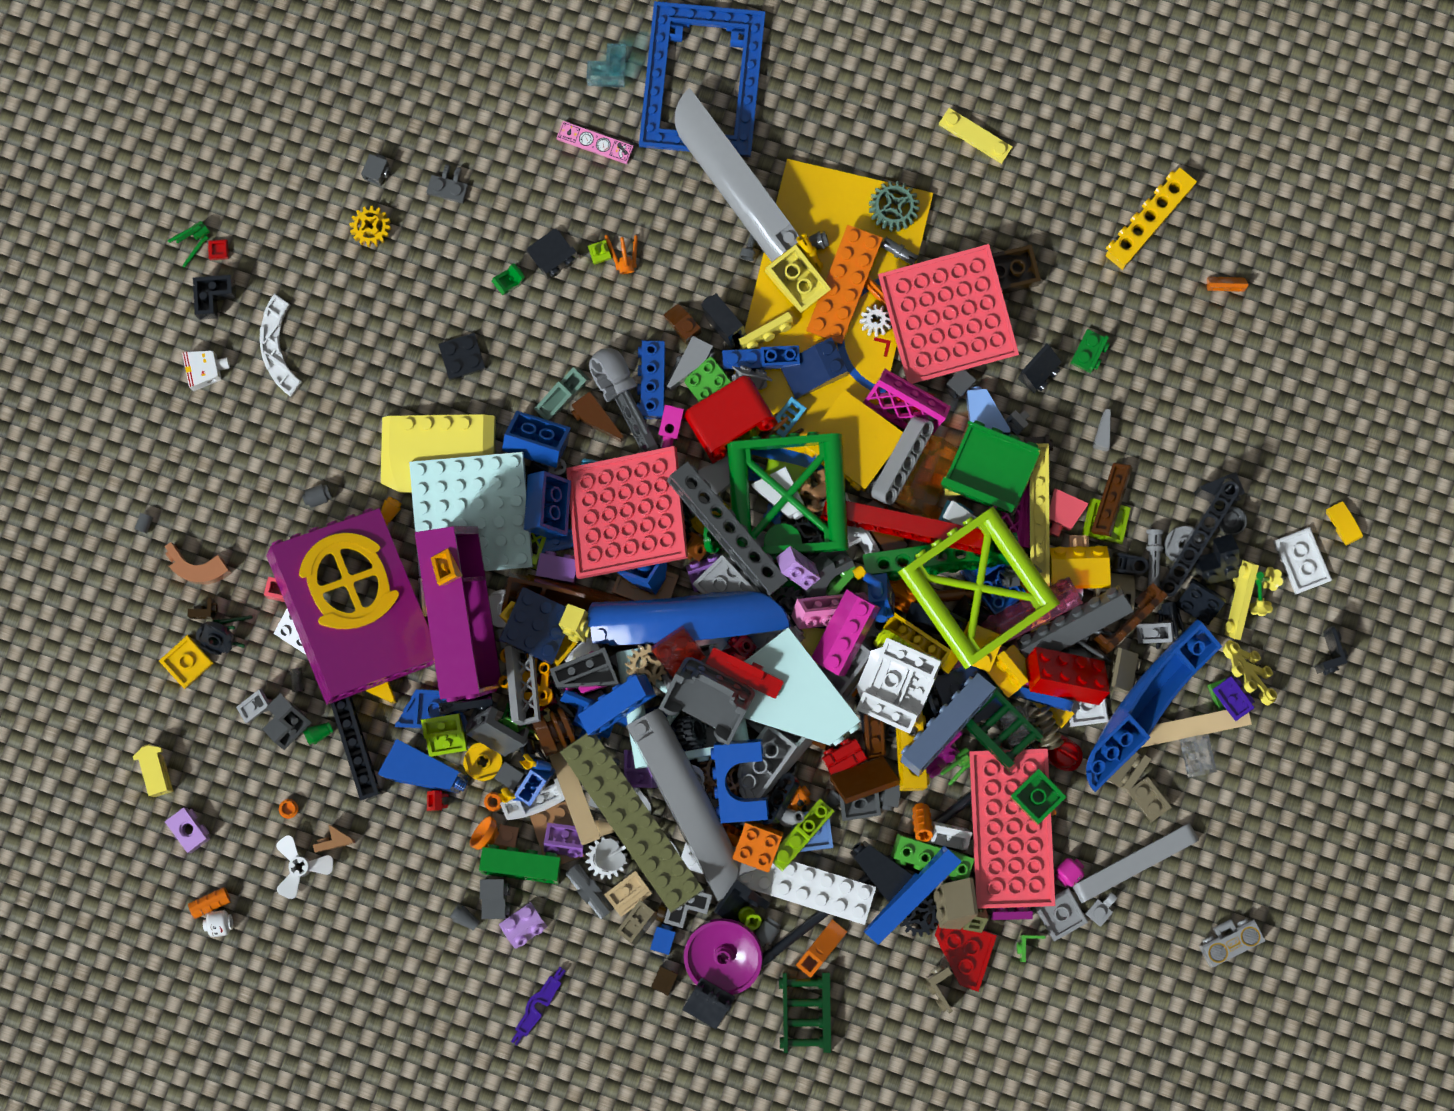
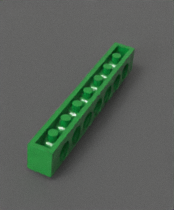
M1016 532V533H1012V534L1014 535V537L1016 538V540L1018 541L1017 532ZM991 540L987 567L992 568L1001 564L1010 565L1002 553L996 552L999 548ZM931 545L863 554L865 571L872 575L887 573L889 580L898 581L902 579L898 572L904 568L899 565H909L917 559L915 557L916 554L924 549L927 552L933 547ZM947 547L923 564V567L928 574L932 575L944 572L956 573L959 570L966 569L976 570L979 568L980 556L976 555L977 553ZM960 555L965 556V557L962 558V559L957 558V557L960 556ZM940 558L946 559L945 561H938ZM883 566H887V567H888L887 569H884V570H883V569H880V568L883 567Z

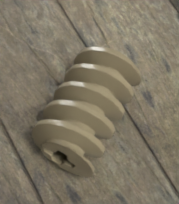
M1045 706L1035 710L1028 716V719H1035L1031 724L1033 726L1037 725L1044 733L1042 735L1044 742L1039 744V747H1046V749L1051 750L1061 746L1064 741L1060 739V732H1057L1058 726L1054 725L1056 720L1051 718L1053 716L1052 711H1048L1050 706Z

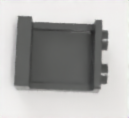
M491 706L472 718L466 735L505 757L526 745L529 739V729L524 728L516 733L495 720L498 710Z

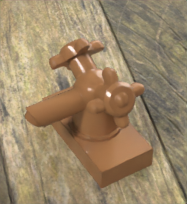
M825 468L813 473L818 485L812 487L810 484L811 479L808 478L800 487L803 502L812 500V505H807V508L813 512L823 510V507L819 505V500L826 499Z

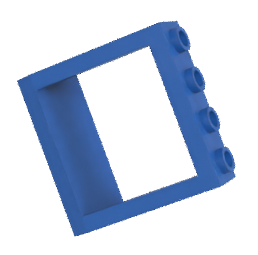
M396 739L378 772V775L394 782L458 794L460 790L464 791L468 784L466 780L468 776Z

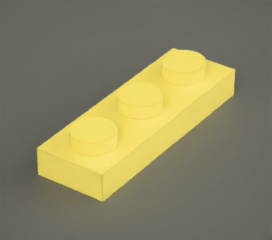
M787 312L739 339L741 348L743 350L756 349L762 342H768L775 335L787 332L794 325L792 316Z

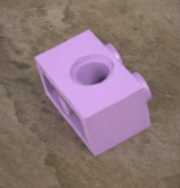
M182 808L167 819L165 823L185 851L193 853L210 840L208 837L209 831L203 824L200 825L197 822L198 816L192 809ZM191 824L193 832L188 835L185 832V827Z

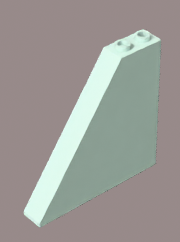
M789 628L745 661L750 665L755 662L763 666L762 671L782 680L784 683L776 699L753 689L755 696L743 718L829 746L832 744L837 746L844 740L843 736L846 733L850 732L852 734L860 728L858 725L861 723L860 719Z

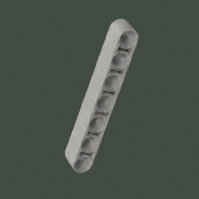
M1188 823L1079 881L1073 886V889L1080 902L1083 903L1196 843L1199 839L1191 824Z

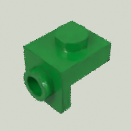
M512 263L508 270L493 277L492 283L503 296L519 287L525 277L522 270L515 263Z

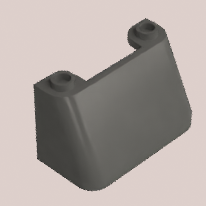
M686 657L677 670L659 709L668 715H677L681 710L714 727L716 739L721 743L729 745L755 696V692L749 686L698 659Z

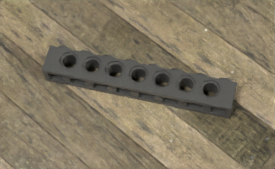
M686 462L667 479L669 485L761 593L771 596L788 581L786 576L781 573L780 568L774 564L773 558L762 550L759 541L750 536L747 527L739 523L735 513L731 509H727L723 504L722 498L711 490L710 484L699 476L695 466ZM687 482H692L695 488H690ZM699 497H705L707 503L702 502ZM712 511L718 512L720 517H714ZM724 526L731 527L733 532H727ZM737 541H742L745 547H740ZM750 555L755 556L758 562H753L750 559ZM762 570L768 571L770 577L764 576Z

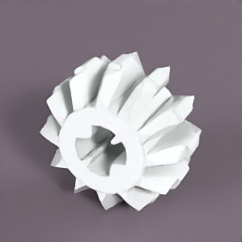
M874 304L873 310L868 306L866 307L867 313H861L863 318L860 319V324H865L862 327V331L869 329L868 336L875 332L874 336L878 337V332L885 335V329L890 330L891 326L888 323L891 322L888 317V311L883 313L884 306H881L880 310H878L877 305ZM873 318L876 320L880 319L879 324L876 322L872 323Z

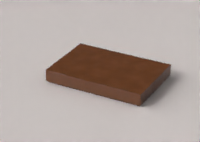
M884 757L830 775V781L846 804L900 785L898 777Z

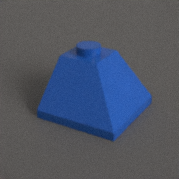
M667 562L619 571L617 573L639 589L656 595L666 579Z

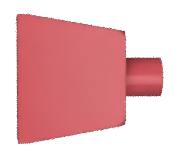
M1055 488L1049 502V523L1052 524L1049 534L1059 538L1062 529L1070 531L1086 509L1088 503Z

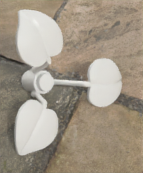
M634 788L639 798L642 800L648 811L651 813V805L648 799L643 795L640 788ZM613 839L602 840L595 849V865L604 871L618 870L626 861L625 855L621 852L626 847L622 846L619 848L618 843Z

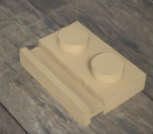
M635 871L604 895L620 917L632 910L639 900L644 901L652 895V892Z

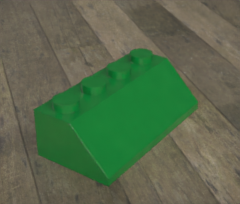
M490 844L487 847H482L479 871L483 875L559 885L561 858L557 857L556 853L546 852V855H539L538 851L526 850V853L518 852V848L507 847V850L499 849V846Z

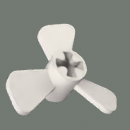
M285 836L278 841L277 849L290 860V874L277 887V892L288 899H294L298 893L300 877L307 876L311 871L325 875L332 873V856L326 855L310 861L305 857H299L292 836ZM303 861L305 865L302 866V869L304 871L300 872L295 868V863H302Z

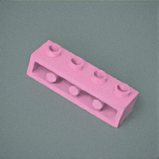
M865 592L855 593L868 600ZM844 594L797 599L791 617L799 629L828 626Z

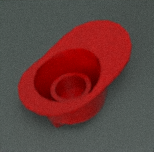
M1061 735L1060 739H1063L1064 743L1055 749L1048 750V763L1063 771H1073L1081 765L1083 753L1075 742Z

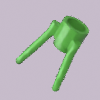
M966 747L962 750L958 748L959 753L954 758L955 762L940 773L944 775L957 765L962 767L949 781V785H952L970 767L969 750Z

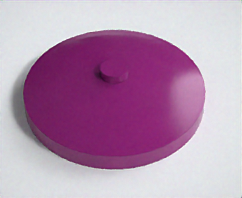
M725 918L709 920L698 926L690 935L684 950L686 971L696 985L702 977L732 995L743 992L755 982L763 961L762 948L756 935L744 924Z

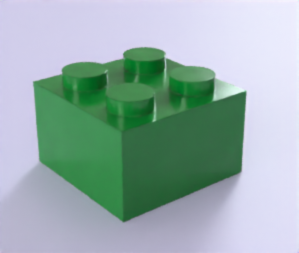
M1038 769L1010 798L1038 825L1066 796Z

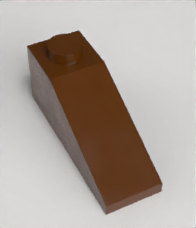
M590 391L571 405L573 408L571 413L577 421L581 419L584 424L620 442L624 441V436Z

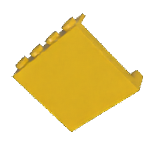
M843 390L813 430V432H819V434H842L844 478L851 482L850 485L855 490H862L864 492L889 459L903 434L900 429L846 390ZM819 445L803 446L804 452L813 458L819 455Z

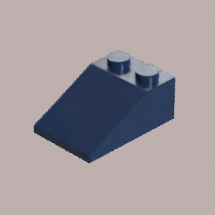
M832 337L800 353V365L781 368L795 399L842 379L848 374V370Z

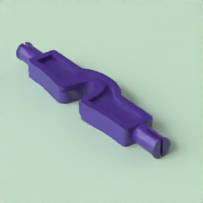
M560 966L554 976L548 978L540 992L535 993L527 1002L525 1015L515 1029L517 1032L511 1040L512 1043L515 1042L516 1046H518L523 1036H528L531 1029L542 1017V1013L535 1008V1004L539 1002L549 1006L560 987V980L566 972Z

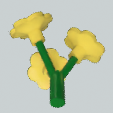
M1268 567L1265 572H1258L1256 574L1255 583L1258 585V598L1254 603L1249 604L1251 614L1265 616L1273 611L1272 603L1264 601L1262 597V586L1265 589L1269 588L1271 591H1276L1278 586L1284 583L1281 577V570ZM1237 577V578H1233V581H1234L1233 587H1234V589H1236L1238 577Z

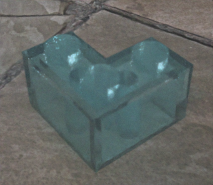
M607 43L606 61H587L586 79L588 86L625 88L626 44Z

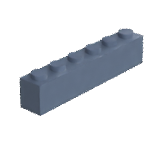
M977 673L974 678L970 676L964 683L965 687L962 691L957 690L952 696L950 704H944L939 710L940 714L938 717H932L926 725V730L924 732L919 731L913 739L914 743L911 746L909 744L906 745L901 751L902 757L900 762L918 777L994 695L996 687Z

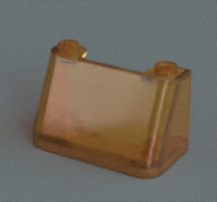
M931 435L894 504L913 515L939 520L942 510L936 504L945 489L942 487L941 482L943 477L947 476L958 449L944 438Z

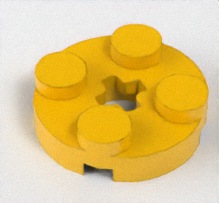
M476 743L466 752L463 765L467 774L473 779L489 781L495 777L503 765L502 755L482 743ZM482 756L488 759L486 767L478 765V761L481 760L480 757Z

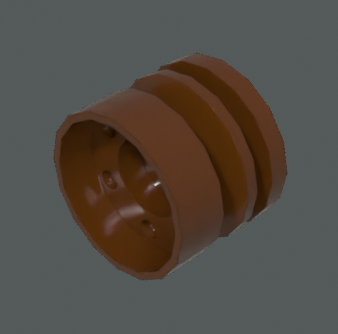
M562 707L557 708L558 718H555L553 711H549L551 721L547 722L545 717L540 715L541 721L532 723L546 757L558 752L556 743L560 742L565 749L567 747L566 739L569 738L571 744L576 741L572 723Z

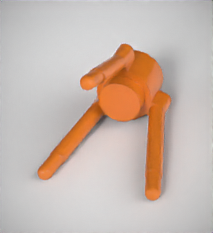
M605 235L616 270H619L620 274L635 272L634 268H637L638 236H634L632 260L630 256H627L624 237L620 238L623 257L619 258L620 261H618L608 235Z

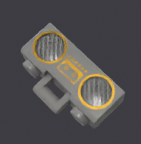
M1245 918L1237 922L1238 926L1235 927L1230 919L1213 928L1217 937L1209 936L1202 940L1203 944L1199 945L1209 967H1215L1265 942L1255 920ZM1231 929V933L1225 936L1221 935L1222 932Z

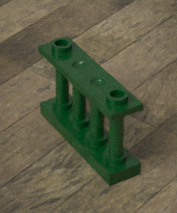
M995 684L994 695L976 715L994 698L1003 706L983 725L980 724L978 726L973 721L975 719L973 717L964 727L1009 772H1012L1016 768L1014 763L1015 757L1035 739L1042 744L1044 742V737L1042 736L1044 733L1037 725L1033 726L1002 695V690ZM1009 711L1016 720L996 739H991L987 735L988 730ZM1023 725L1030 734L1010 752L1004 753L1001 749V744Z
M822 972V977H818V979H787V973H783V977H779V989H783V1037H780V1049H784V1053H788V1047L819 1046V1048H823V1053H831L830 972ZM787 987L822 988V996H818L816 999H787ZM818 1006V1008H822V1016H819V1018L787 1019V1007ZM819 1026V1028H823V1036H819V1038L788 1039L787 1027Z

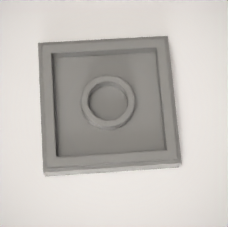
M1069 888L1055 895V906L1035 907L1053 941L1088 923Z

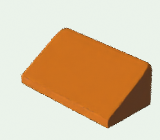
M1207 277L1208 291L1244 292L1248 288L1246 279L1242 277Z

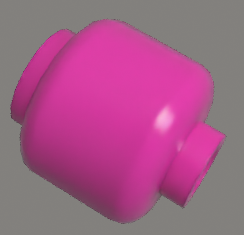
M1066 858L1056 867L1057 874L1055 877L1063 886L1073 887L1084 877L1082 870L1084 865L1077 858L1075 860Z

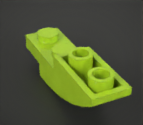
M819 799L804 816V820L798 823L779 845L773 864L783 872L835 811Z

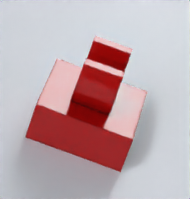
M427 791V811H439L443 808H448L447 804H442V798L448 797V794H442V791Z

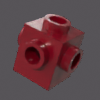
M742 635L731 637L722 651L732 656L736 653L747 660L753 655L757 647L749 636Z

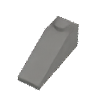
M692 336L667 385V390H674L707 358H713L715 354L713 346Z

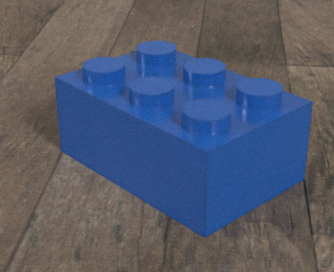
M516 411L504 434L502 451L507 453L524 452V458L557 468L568 445L571 428Z
M546 471L528 475L524 530L549 539L568 535L570 480Z

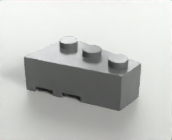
M605 647L550 669L558 689L614 686L619 684Z

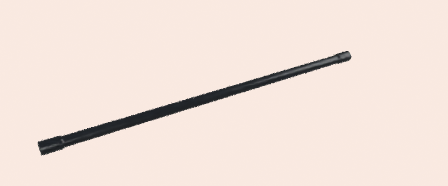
M1029 744L1025 749H1034V747ZM971 791L934 819L933 822L945 824L971 803ZM890 854L889 856H887V857H889L890 859H892L893 861H895V859H894L893 857H891V854ZM866 874L857 880L865 884L871 882ZM821 911L816 912L771 949L763 953L761 969L830 914Z

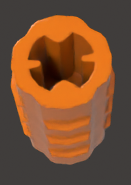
M924 803L915 804L912 808L915 837L918 841L928 842L933 837L929 806Z
M223 887L188 903L191 915L196 919L231 903V899L226 888Z

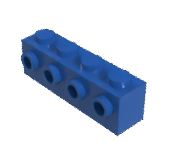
M642 341V346H638V358H642L641 365H638V376H641V384L637 385V395H641V402H637V407L644 419L662 420L665 392V341Z
M637 673L630 675L625 683L614 686L612 692L601 695L596 703L589 704L583 708L584 711L578 714L588 735H599L656 696L646 675H637Z

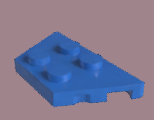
M416 689L399 720L395 723V727L422 729L421 719L445 716L440 715L439 701L446 699H440L439 691ZM458 710L451 712V714H460L465 731L468 722L464 712H459Z

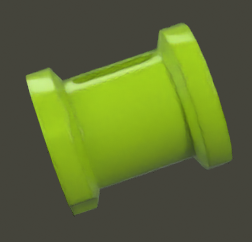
M745 906L738 913L739 920L750 930H755L760 926L761 917L755 914L752 907Z

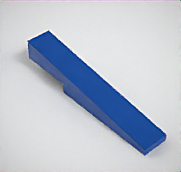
M943 846L919 874L915 873L868 925L864 933L879 945L962 861L947 847Z

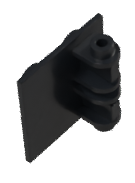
M701 977L682 1010L712 1028L717 1029L724 1015L729 1011L735 996Z

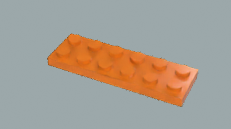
M847 225L825 281L831 290L818 299L807 327V332L825 339L832 337L835 343L843 344L883 241L882 237Z

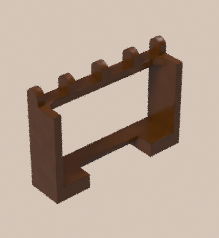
M1152 583L1135 599L1134 604L1139 609L1114 634L1112 633L1111 636L1099 634L1092 642L1106 655L1168 595ZM1107 627L1104 629V631L1111 632Z

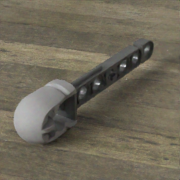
M612 348L600 349L593 354L589 362V368L597 386L604 392L603 397L605 401H616L641 452L659 449L630 393L636 387V383L630 377V371L623 356L619 351Z

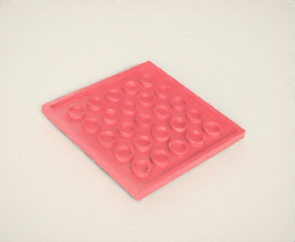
M989 244L878 274L906 381L914 384L1019 355Z
M675 446L566 468L567 479L571 481L570 514L576 577L578 579L688 558L682 499L667 482L669 476L679 468L677 448Z

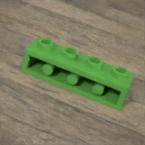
M897 834L891 857L898 864L905 866L907 863L914 864L913 868L922 871L942 847ZM950 850L962 861L949 874L950 879L957 881L969 878L974 858Z

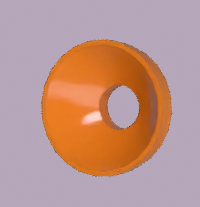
M488 816L480 822L470 839V846L472 848L480 850L482 847H487L488 844L493 845L499 835L496 820Z

